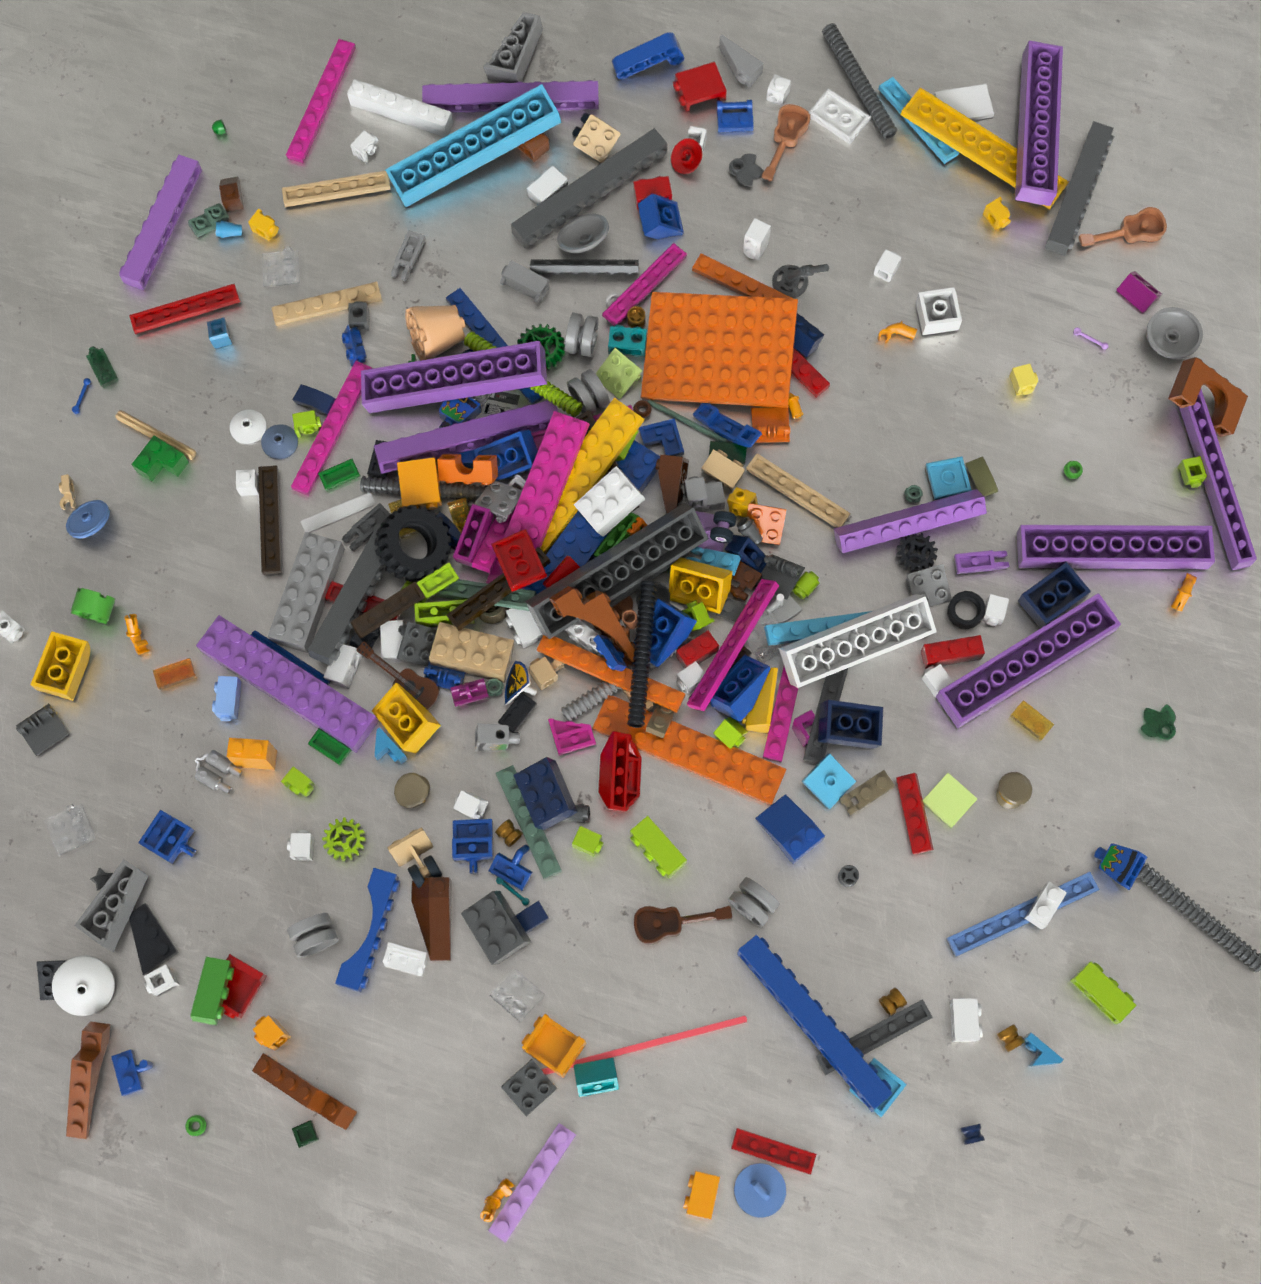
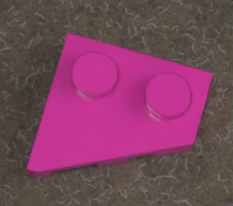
M552 718L548 719L559 756L596 745L591 725L576 724L571 721H557Z

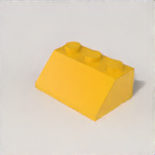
M680 557L671 565L669 580L670 600L682 604H688L697 600L698 603L703 602L707 611L720 614L731 589L733 571Z
M778 668L770 669L753 709L742 720V724H746L745 729L747 731L768 734Z

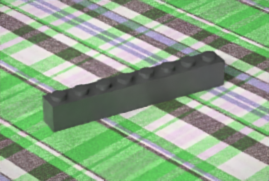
M1093 121L1045 249L1062 255H1066L1068 249L1072 250L1075 239H1072L1073 235L1078 234L1081 224H1078L1079 219L1083 220L1087 210L1084 209L1085 204L1089 205L1092 194H1089V192L1095 189L1098 181L1095 177L1100 175L1103 165L1100 163L1102 160L1105 161L1109 150H1106L1107 145L1111 146L1114 136L1111 135L1113 127Z
M380 523L376 526L309 646L308 652L311 658L330 666L333 661L338 659L340 648L343 644L347 643L349 632L353 628L350 622L356 619L360 612H364L368 596L372 597L377 581L382 579L384 575L383 570L386 565L382 566L379 562L381 557L377 556L375 552L378 546L374 545L375 539L378 537L376 532L381 527Z

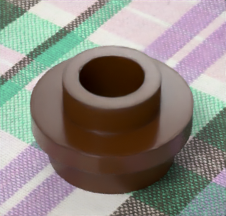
M640 400L634 404L633 411L642 418H647L651 414L652 408L650 403ZM644 408L646 411L640 412L639 409Z

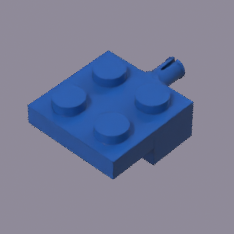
M162 810L158 812L138 842L171 864L174 863L182 851L191 857L194 856L193 853H196V849L187 845L189 838L195 830Z
M492 819L453 820L452 858L454 861H468L470 874H473V866L474 873H478V861L493 859Z

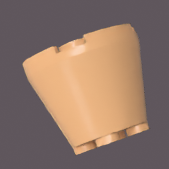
M456 305L413 306L405 311L406 327L410 329L411 344L420 361L433 359L465 339L463 332L465 321L463 317H459Z

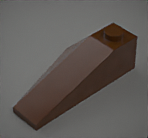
M660 455V459H657L656 470H659L658 475L666 514L677 508L678 504L683 501L682 485L687 480L689 460L684 457Z
M449 877L424 878L425 881L420 888L412 881L411 901L430 961H451L452 881Z

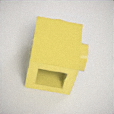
M1030 363L1012 368L1009 375L1016 395L1032 393L1038 383V376L1033 372Z

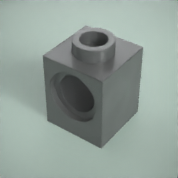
M356 301L348 303V323L350 329L357 328L359 331L369 330V308L367 302Z

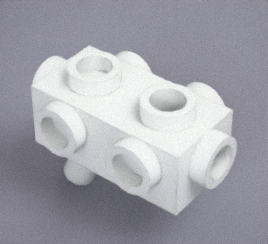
M585 620L578 621L565 629L568 633V638L573 643H579L584 646L583 649L598 656H603L596 649V643L593 640L598 633L593 630L594 626Z

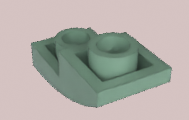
M218 203L204 209V214L188 220V225L198 238L214 230L216 222L229 219V215L223 206Z

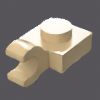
M61 475L59 489L61 494H64V497L60 500V507L65 510L66 503L70 502L71 507L74 509L76 507L74 501V481L69 475Z

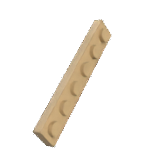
M381 171L282 188L285 207L391 190L387 172Z
M373 282L271 308L275 324L279 326L348 309V303L361 301L370 304L382 301L378 282Z
M756 454L746 467L748 472L835 528L843 526L851 514L759 454Z

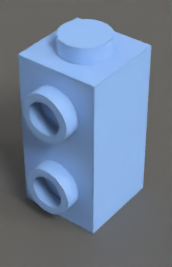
M218 676V682H215L214 692L216 693V701H213L212 711L221 721L238 719L242 683L238 677Z

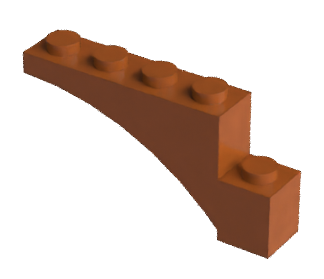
M567 586L549 598L558 615L562 617L567 615L593 624L613 640L621 652L624 653V657L627 660L634 662L635 644L629 641L627 637L629 633L619 623L620 617L615 609L612 610L609 604L611 600L606 593L596 590L582 599V595L577 588L574 589Z
M91 1021L82 1030L81 1050L71 1060L67 1137L87 1139L89 1136L97 1081L105 1051L109 1044L110 1024Z
M264 1053L252 1070L306 1108L320 1114L347 1130L357 1111Z

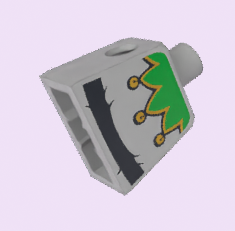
M477 724L475 730V751L507 750L509 744H519L520 733L509 732L508 725Z

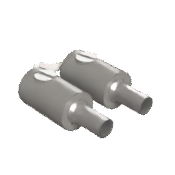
M215 750L201 758L197 757L195 760L197 763L195 779L213 790L219 788L229 794L232 788L222 782L223 778L204 766L199 768V761L206 758L208 764L223 773L231 772L238 777L242 775L243 771L234 767L227 757Z

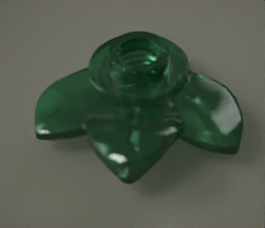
M1168 704L1160 712L1145 708L1144 720L1146 724L1141 727L1143 733L1149 737H1159L1162 740L1172 739L1176 734L1174 726L1176 715L1173 709ZM1162 728H1166L1168 734L1163 733Z

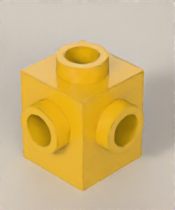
M738 487L727 498L729 512L736 516L747 517L749 503L758 504L756 493Z

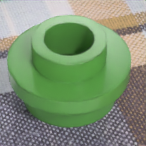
M1069 461L1064 466L1066 477L1077 479L1082 475L1083 468L1079 462ZM1070 469H1075L1076 473H1072Z
M200 1115L191 1116L185 1124L186 1131L191 1136H200L205 1132L207 1126L206 1120ZM195 1122H199L200 1127L197 1130L193 1128V1124Z

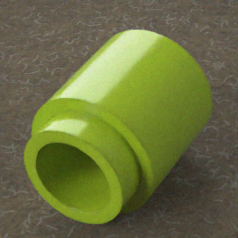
M805 571L792 590L793 593L802 600L805 597H809L820 584L818 581L819 577L812 571Z

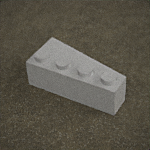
M123 859L74 926L101 946L114 952L148 875Z

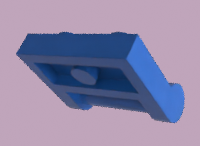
M746 100V102L717 101L718 132L753 131L752 100ZM747 109V112L723 113V110Z

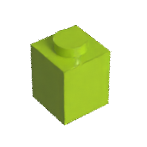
M728 717L724 719L713 734L731 749L743 744L746 740L744 736L748 731L735 719Z
M580 826L572 842V847L594 857L596 852L600 853L604 842H602V835Z

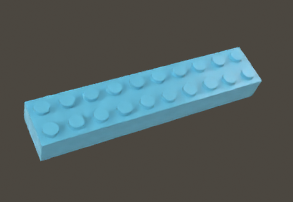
M541 84L385 169L403 204L405 207H408L560 124L559 112Z

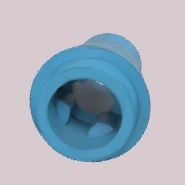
M222 220L221 222H216V236L221 238L242 236V225Z

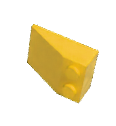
M395 683L371 710L402 750L417 753L441 726L434 716L398 683Z

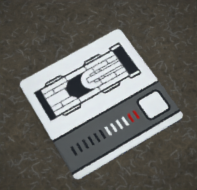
M510 391L487 394L481 417L517 409L520 394Z

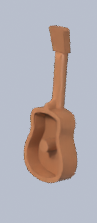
M787 104L779 110L777 126L773 137L774 141L779 143V146L769 167L767 166L762 173V178L769 181L773 180L777 164L785 147H795L799 137L808 130L810 114L806 109L797 105Z
M1147 207L1135 215L1126 216L1119 230L1097 235L1080 234L1078 238L1081 246L1093 245L1095 242L1121 236L1128 243H1135L1137 241L1156 242L1163 237L1167 224L1164 215L1159 209Z

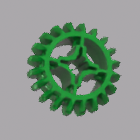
M540 323L539 327L536 328L532 325V330L526 328V333L520 334L521 339L517 340V344L540 341L545 350L546 368L548 371L551 370V365L556 368L557 362H562V357L565 356V340L561 337L560 331L556 332L555 327L549 329L548 324L542 327ZM553 344H555L556 348L554 352L550 354L549 349L552 348Z

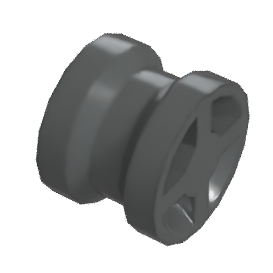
M852 865L844 866L838 874V880L844 887L855 885L859 879V871Z

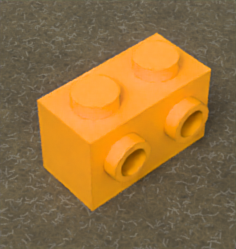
M269 1015L258 1019L255 1023L256 1026L252 1029L256 1033L254 1038L261 1045L275 1051L291 1038V1035L279 1021Z

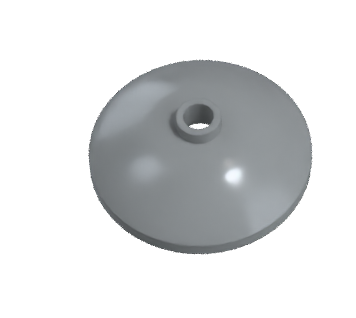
M585 214L576 217L563 226L558 234L557 242L562 250L569 253L589 251L605 239L609 231L608 221L600 214Z
M1164 308L1155 313L1147 325L1146 333L1149 344L1158 354L1166 358H1186L1192 355L1202 342L1203 330L1200 322L1192 313L1182 308Z

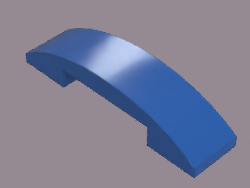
M702 403L693 413V416L706 427L725 439L744 447L751 448L762 435V432L748 424L743 426L721 414L718 408L709 403Z

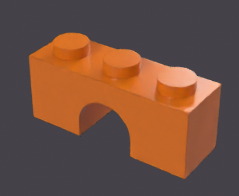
M442 454L437 459L439 481H445L449 484L463 482L464 484L481 482L482 485H490L498 478L497 455H478L473 460V469L463 465L461 454Z

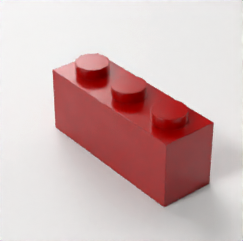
M981 635L924 644L921 654L924 668L927 669L932 665L935 667L939 664L946 666L981 660L985 651Z

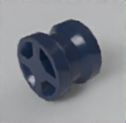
M981 1124L960 1128L965 1136L964 1145L985 1140L980 1132Z

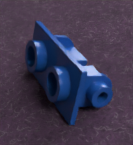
M347 325L344 333H342V341L346 345V357L350 360L352 367L355 361L364 363L367 357L364 346H357L363 343L360 331L357 328L350 329L349 325Z

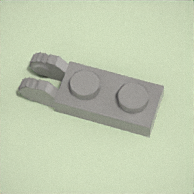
M408 230L396 256L391 272L392 277H397L400 266H403L405 268L402 273V280L406 281L408 279L410 271L413 269L426 240L424 235Z

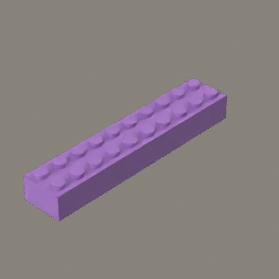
M1029 40L1022 53L1015 200L1050 206L1057 195L1063 46Z
M540 341L362 370V405L369 413L546 385L545 350Z
M1020 525L1017 531L1018 568H1059L1067 562L1072 569H1209L1215 563L1212 526Z
M1098 593L938 692L936 698L958 729L1112 634L1119 628L1121 623Z
M218 615L196 645L203 654L315 727L331 735L355 753L358 752L379 722L375 715L220 615Z

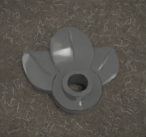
M744 154L741 158H736L729 164L730 173L736 176L737 181L744 186H752L753 179L761 177L764 172L760 166L755 164V154Z

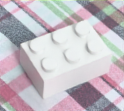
M616 466L580 498L574 506L595 531L604 537L646 498Z

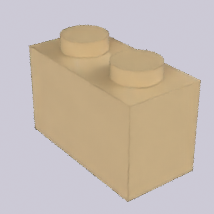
M713 449L702 466L701 471L718 482L722 481L724 486L733 491L745 472V469L742 468L744 465L735 459L734 461L729 460L725 452Z

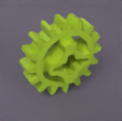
M343 817L342 822L335 819L336 824L332 825L329 823L330 830H324L327 837H322V840L327 843L323 847L324 849H329L327 852L329 856L334 854L333 858L335 860L339 856H341L342 861H345L346 857L353 860V854L355 853L359 856L358 849L365 848L361 844V842L366 841L365 837H361L365 834V831L359 830L361 825L359 823L354 825L355 821L353 819L347 822L345 817ZM344 827L352 828L354 831H346ZM343 836L347 837L345 843L342 842ZM334 848H343L344 852H339Z

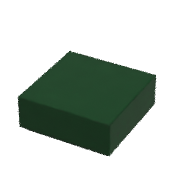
M312 1120L292 1128L298 1148L319 1140Z

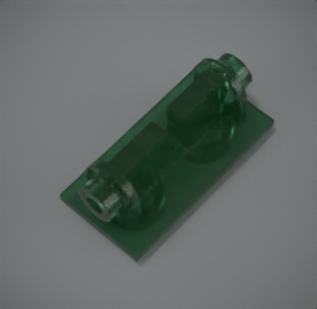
M90 347L89 355H86L100 385L102 386L117 379L118 377L103 348Z

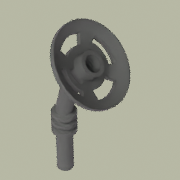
M784 265L778 268L773 275V288L792 298L799 297L807 289V276H812L814 273L829 271V265H803L801 268L795 265ZM782 271L784 274L782 275L781 281L777 282V277L779 273ZM804 279L803 286L799 289L797 287L799 280ZM781 287L787 290H792V292H786L782 290Z

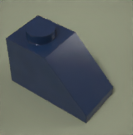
M733 535L732 541L724 549L727 553L739 555L742 563L762 573L766 566L764 562L766 555L749 537Z

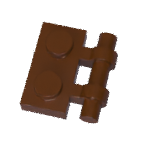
M740 561L735 575H732V580L740 585L735 587L731 584L729 592L733 594V597L746 601L749 595L744 590L747 588L753 592L761 580L762 574Z

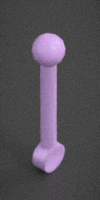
M1078 327L1073 331L1074 335H1081L1100 345L1104 350L1109 347L1108 343H1102L1081 332V329Z

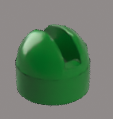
M222 119L212 124L215 134L222 135L227 133Z

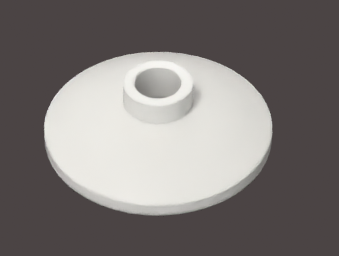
M243 410L237 413L230 422V433L241 444H254L258 442L267 430L265 418L255 410ZM245 423H250L249 426H244Z

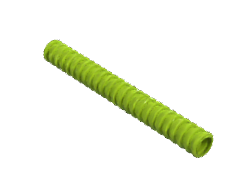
M473 331L468 333L464 339V345L474 352L497 348ZM547 381L546 385L528 387L532 391L534 390L535 393H539L544 399H548L553 405L562 408L567 414H571L572 417L578 416L582 410L583 404L555 387L549 381Z

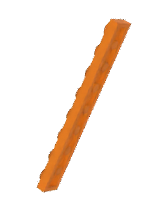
M546 636L542 637L537 647L538 652L626 691H632L630 689L631 685H633L631 684L633 679L632 670L625 668L623 671L612 670L607 666L606 659L555 636L551 639H548ZM649 678L647 680V697L645 698L677 713L685 698V693Z

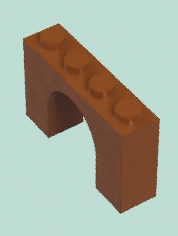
M1194 357L1184 360L1168 399L1180 408L1195 405L1201 387L1203 385L1207 386L1215 400V408L1211 420L1216 434L1220 437L1234 434L1248 396L1240 388L1231 384L1228 379L1219 375L1215 369L1203 363L1200 358Z

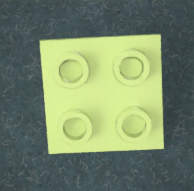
M614 348L596 372V375L603 386L621 400L634 381L641 379L642 375L640 373L643 370Z

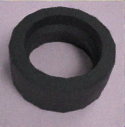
M962 591L953 596L948 605L947 614L949 620L955 626L961 629H970L981 622L985 615L986 606L978 594L972 591ZM969 600L973 602L978 609L976 617L972 620L959 618L955 612V606L959 601Z

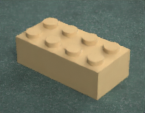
M439 622L429 656L430 665L465 672L487 679L496 678L505 683L514 651V640L466 628L458 631L454 625Z

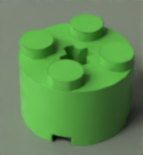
M78 588L72 604L71 614L82 619H92L107 625L116 599L108 595L104 597V595L96 591Z

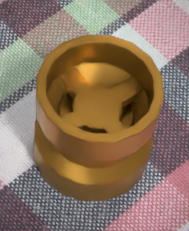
M639 306L630 308L627 313L629 328H644V309Z
M510 819L501 824L495 832L499 837L505 838L504 842L508 847L515 844L523 835L519 829H515Z
M895 987L890 990L889 995L882 996L879 999L881 1006L890 1016L896 1013V1009L902 1008L907 1004L903 995Z
M1015 1024L997 1034L999 1039L1005 1042L1007 1052L1025 1043L1023 1037L1018 1035V1029Z

